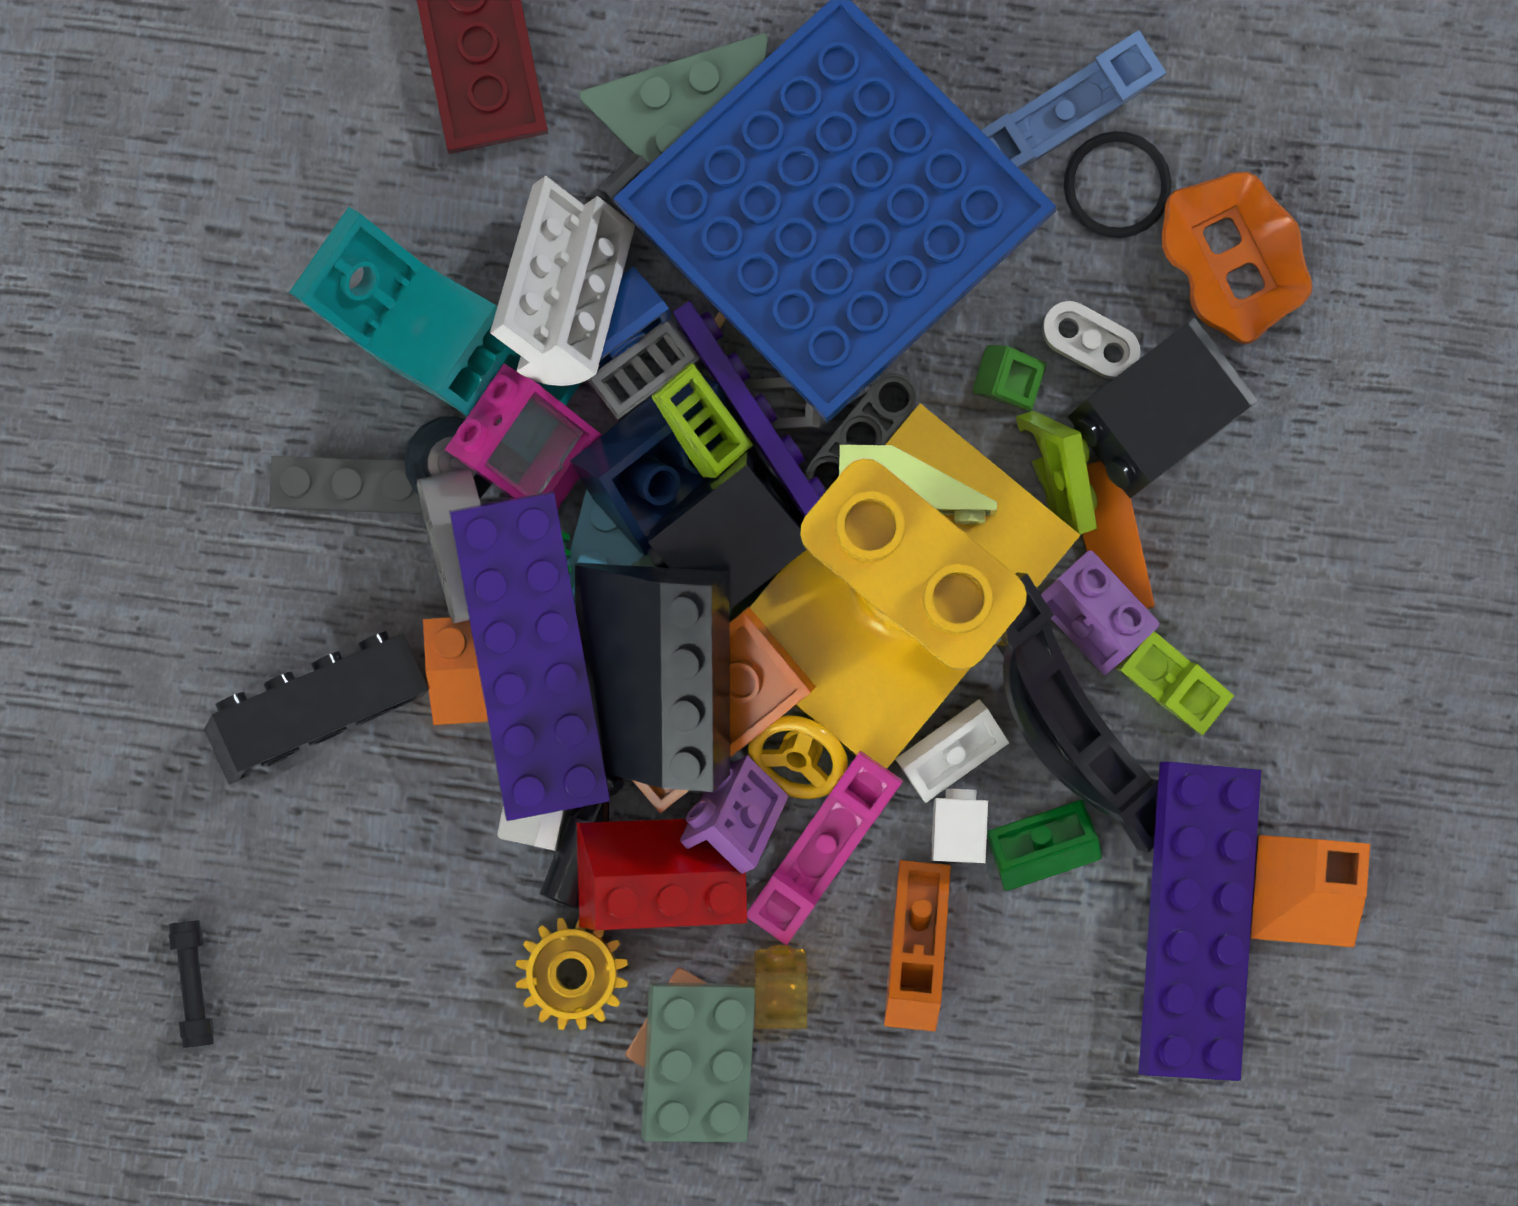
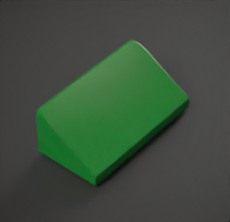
M1082 799L987 831V841L1005 891L1099 861L1102 858L1098 837Z

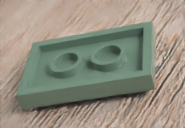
M649 982L641 1138L645 1142H747L755 987L753 985Z

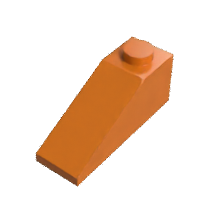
M899 860L887 980L885 1027L936 1032L942 999L951 865Z

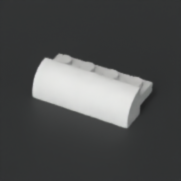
M544 176L532 185L490 334L521 356L517 368L518 373L543 384L567 386L584 382L597 374L635 225L598 196L583 205L547 176Z

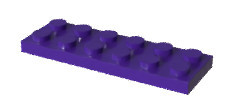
M552 491L449 510L506 820L511 821L610 801L555 493Z
M1160 762L1138 1074L1241 1081L1261 770L1180 762Z

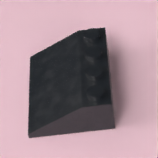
M593 563L575 564V610L605 774L666 789L714 792L730 776L729 571Z

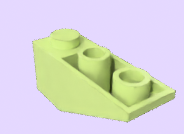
M840 445L839 475L853 461L863 458L873 459L885 466L943 515H954V523L984 524L985 515H995L997 511L996 501L893 445Z

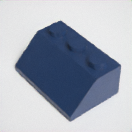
M703 376L748 437L720 385ZM688 383L671 398L675 406L693 392L690 384ZM652 397L570 460L592 499L638 551L645 556L648 554V549L651 548V545L648 543L650 529L707 478L703 477L691 462ZM700 400L682 415L686 421H689L704 408ZM709 417L694 432L699 437L714 423ZM720 433L705 445L709 452L723 441Z

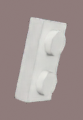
M978 699L895 760L916 792L926 803L1008 745L1009 742L988 708Z

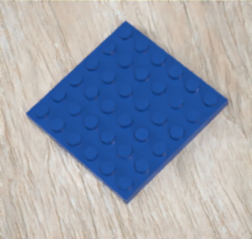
M830 0L613 198L615 204L827 423L1056 212V205L851 0Z

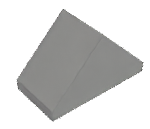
M784 377L752 379L744 382L753 397L762 393L772 407L778 419L772 422L771 425L777 434L819 436L820 415Z

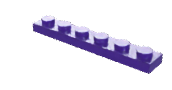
M691 301L685 303L673 311L679 328L713 380L720 385L741 423L805 518L826 492V489L817 476L808 481L798 465L805 461L802 453L789 434L780 439L771 423L778 418L764 395L760 393L753 397L744 384L751 377L738 355L732 352L726 356L717 343L724 336L711 314L706 311L699 315Z

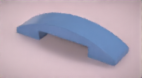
M1140 30L1095 57V61L1014 113L1010 115L1009 113L1005 114L981 131L1019 169H1022L1123 106L1165 76L1166 71Z

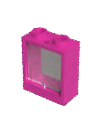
M503 364L465 421L460 425L445 450L510 499L553 491L558 509L579 479V475L570 460L601 437L602 434L535 381Z

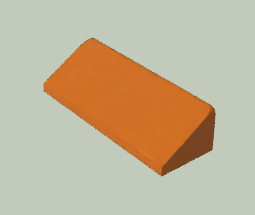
M1101 461L1088 464L1089 483L1094 488L1097 496V508L1094 510L1097 529L1082 534L1086 552L1089 550L1093 551L1148 610H1151L1155 607L1131 498L1127 496L1122 488L1117 487L1110 480L1106 467Z

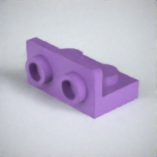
M1091 550L1087 551L1041 594L1054 614L1051 619L1104 676L1129 656L1159 627V621Z
M747 755L730 764V776L714 792H703L699 802L691 808L686 816L688 825L680 842L689 849L707 840L743 874L756 868L789 796Z

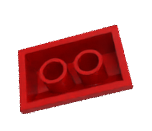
M686 819L577 823L579 927L616 930L747 923L746 872L741 874L707 840L687 849L680 842L688 825Z

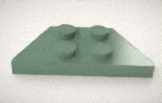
M765 32L579 91V96L582 104L587 109H590L632 153L642 155L651 164L765 60L768 38Z

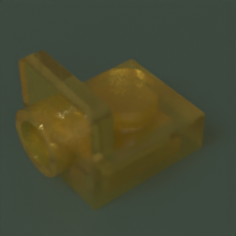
M774 945L767 949L755 950V1029H807L808 972L806 950L794 949L788 945Z

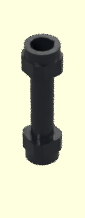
M200 920L169 924L170 950L177 949L185 1021L179 1022L183 1048L214 1044L212 1018H206L199 963L198 946H204Z

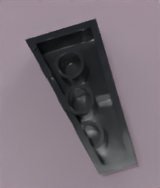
M387 631L378 633L358 643L361 649L360 652L342 658L340 651L331 653L311 663L313 672L296 679L292 671L265 682L263 685L266 692L247 699L244 692H240L216 703L218 712L211 715L204 731L228 784L230 785L245 778L244 772L250 767L261 764L262 767H270L298 752L301 745L306 743L309 746L318 745L346 731V726L352 723H356L357 726L362 725L423 697L429 688L404 633L392 638L389 637Z

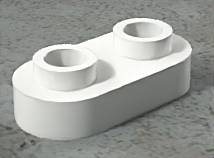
M1065 301L1058 303L1050 309L1044 319L1042 333L1047 345L1055 352L1103 378L1114 379L1140 358V345L1131 331L1078 302ZM1063 321L1073 322L1077 327V335L1072 338L1063 337L1059 333V324ZM1110 345L1117 346L1122 352V359L1116 363L1107 361L1103 354L1104 348Z

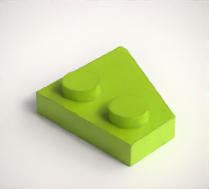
M1034 410L1016 416L1020 432L1027 430L1033 433L1042 457L1033 460L1032 464L1038 480L1044 489L1049 509L1080 535L1097 529L1094 512L1097 508V496L1094 488L1089 483L1086 462L1089 460V449L1086 441L1082 438L1081 432Z

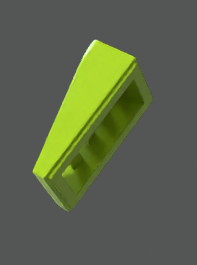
M693 363L687 364L651 395L689 459L703 477L716 478L753 446ZM689 383L693 392L675 406L671 398ZM700 400L704 408L689 421H686L682 415ZM710 417L714 424L698 437L694 430ZM720 433L723 441L709 452L705 445Z

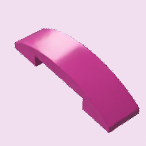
M860 751L749 908L747 918L785 945H788L903 780Z

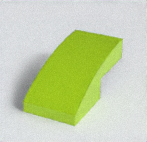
M1155 631L1115 667L1157 703L1202 736L1234 697L1229 690L1196 663L1190 662Z

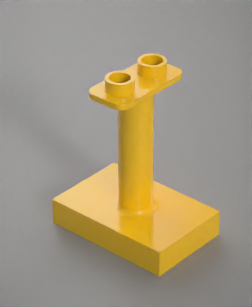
M921 403L885 445H893L996 501L997 511L995 515H985L984 524L954 523V515H943L879 462L864 458L853 461L843 470L805 516L801 524L800 536L807 550L781 569L750 606L752 611L816 686L795 707L810 720L830 730L838 738L842 746L855 757L862 751L886 769L968 670L983 659L1021 613L1026 604L1027 593L1023 582L1015 574L1017 572L1027 573L1037 588L1080 536L1079 533Z

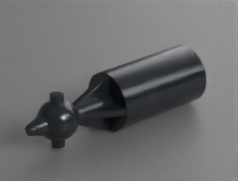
M605 774L610 798L623 788L624 782L621 777ZM609 801L583 806L573 817L569 816L540 895L579 910L577 823L608 822Z

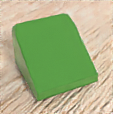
M988 345L984 351L975 379L973 392L1004 404L1032 411L1047 363L1008 346Z

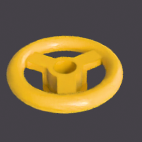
M781 716L748 743V756L789 797L816 799L827 796L848 769L847 755L838 738L823 725L804 717ZM786 731L779 749H763L768 737L775 733ZM824 747L832 759L833 767L829 776L817 765ZM786 766L792 771L801 772L812 784L790 781L780 776L771 767Z

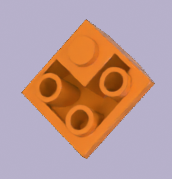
M1258 835L1250 938L1354 948L1367 896L1370 844Z

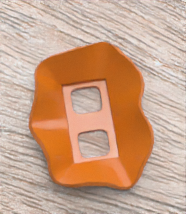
M1250 172L1229 173L1196 185L1180 188L1169 195L1165 205L1162 248L1168 261L1188 276L1191 307L1197 317L1205 324L1224 333L1238 343L1249 344L1257 340L1269 327L1277 323L1284 316L1299 308L1310 297L1313 288L1312 280L1303 254L1299 225L1274 199L1256 175ZM1222 219H1230L1241 237V242L1239 245L1223 253L1215 254L1211 251L1203 231L1206 227ZM1246 264H1253L1264 282V287L1261 291L1244 299H1238L1234 296L1227 282V274Z

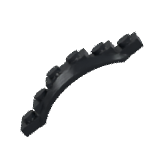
M1017 572L1015 575L1023 582L1027 593L1026 604L1021 613L1002 634V640L996 644L1004 657V687L1010 710L1017 726L1037 757L1059 781L1097 810L1118 820L1137 850L1149 853L1154 848L1158 780L1152 779L1097 713L1073 675L1058 645L1049 621L1054 614L1029 575Z

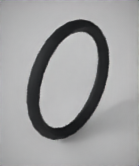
M1112 131L1088 139L1075 151L1068 162L1064 175L1066 202L1072 214L1083 226L1105 237H1130L1149 229L1164 213L1166 200L1171 194V175L1163 155L1152 143L1141 136L1129 132ZM1111 142H1126L1145 151L1155 162L1161 179L1160 196L1152 212L1142 221L1121 228L1109 227L1090 218L1081 208L1074 188L1075 174L1083 158L1092 149Z

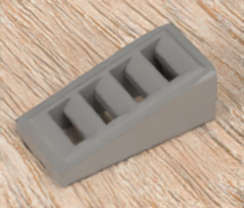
M669 319L664 324H659L639 342L627 348L625 352L599 369L596 375L587 380V385L613 420L618 423L648 400L652 394L687 364H695L700 358ZM662 338L680 359L674 365H671L656 345ZM646 351L663 372L656 378L640 358ZM629 365L633 367L646 384L640 390L636 388L623 371ZM613 378L616 379L629 396L623 403L607 384Z

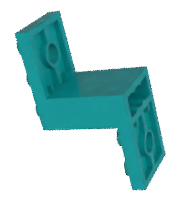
M349 206L289 291L296 299L383 365L456 408L466 417L503 364L517 371L521 356L490 334L497 305L423 264L365 216ZM363 267L362 280L356 287L350 289L351 276L357 269ZM536 382L565 406L581 385V383L556 386ZM529 400L500 443L528 462L556 420Z

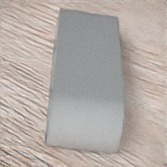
M469 468L417 480L423 516L446 604L453 623L467 621L469 617L449 510L481 505L475 481Z

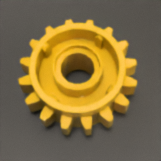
M564 917L558 918L557 932L552 933L546 926L542 925L538 928L539 935L542 938L538 944L530 940L524 942L523 946L531 955L529 959L516 961L515 966L526 970V978L516 982V988L529 989L531 996L523 1004L526 1008L536 1004L542 1008L538 1018L540 1022L543 1023L553 1015L558 1017V1029L564 1030L569 1019H576L579 1029L584 1030L587 1028V1016L591 1014L600 1022L607 1019L602 1008L605 1003L614 1007L620 1005L621 1001L613 992L615 988L628 986L629 981L618 977V969L627 966L628 959L615 958L613 952L621 943L618 939L606 943L602 939L605 930H594L592 933L586 930V928L579 927V920L575 928H569ZM565 959H577L584 964L587 977L581 987L568 988L560 982L558 968Z

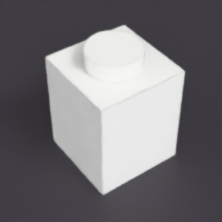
M946 789L945 798L934 799L931 861L985 863L988 801L976 800L977 790Z

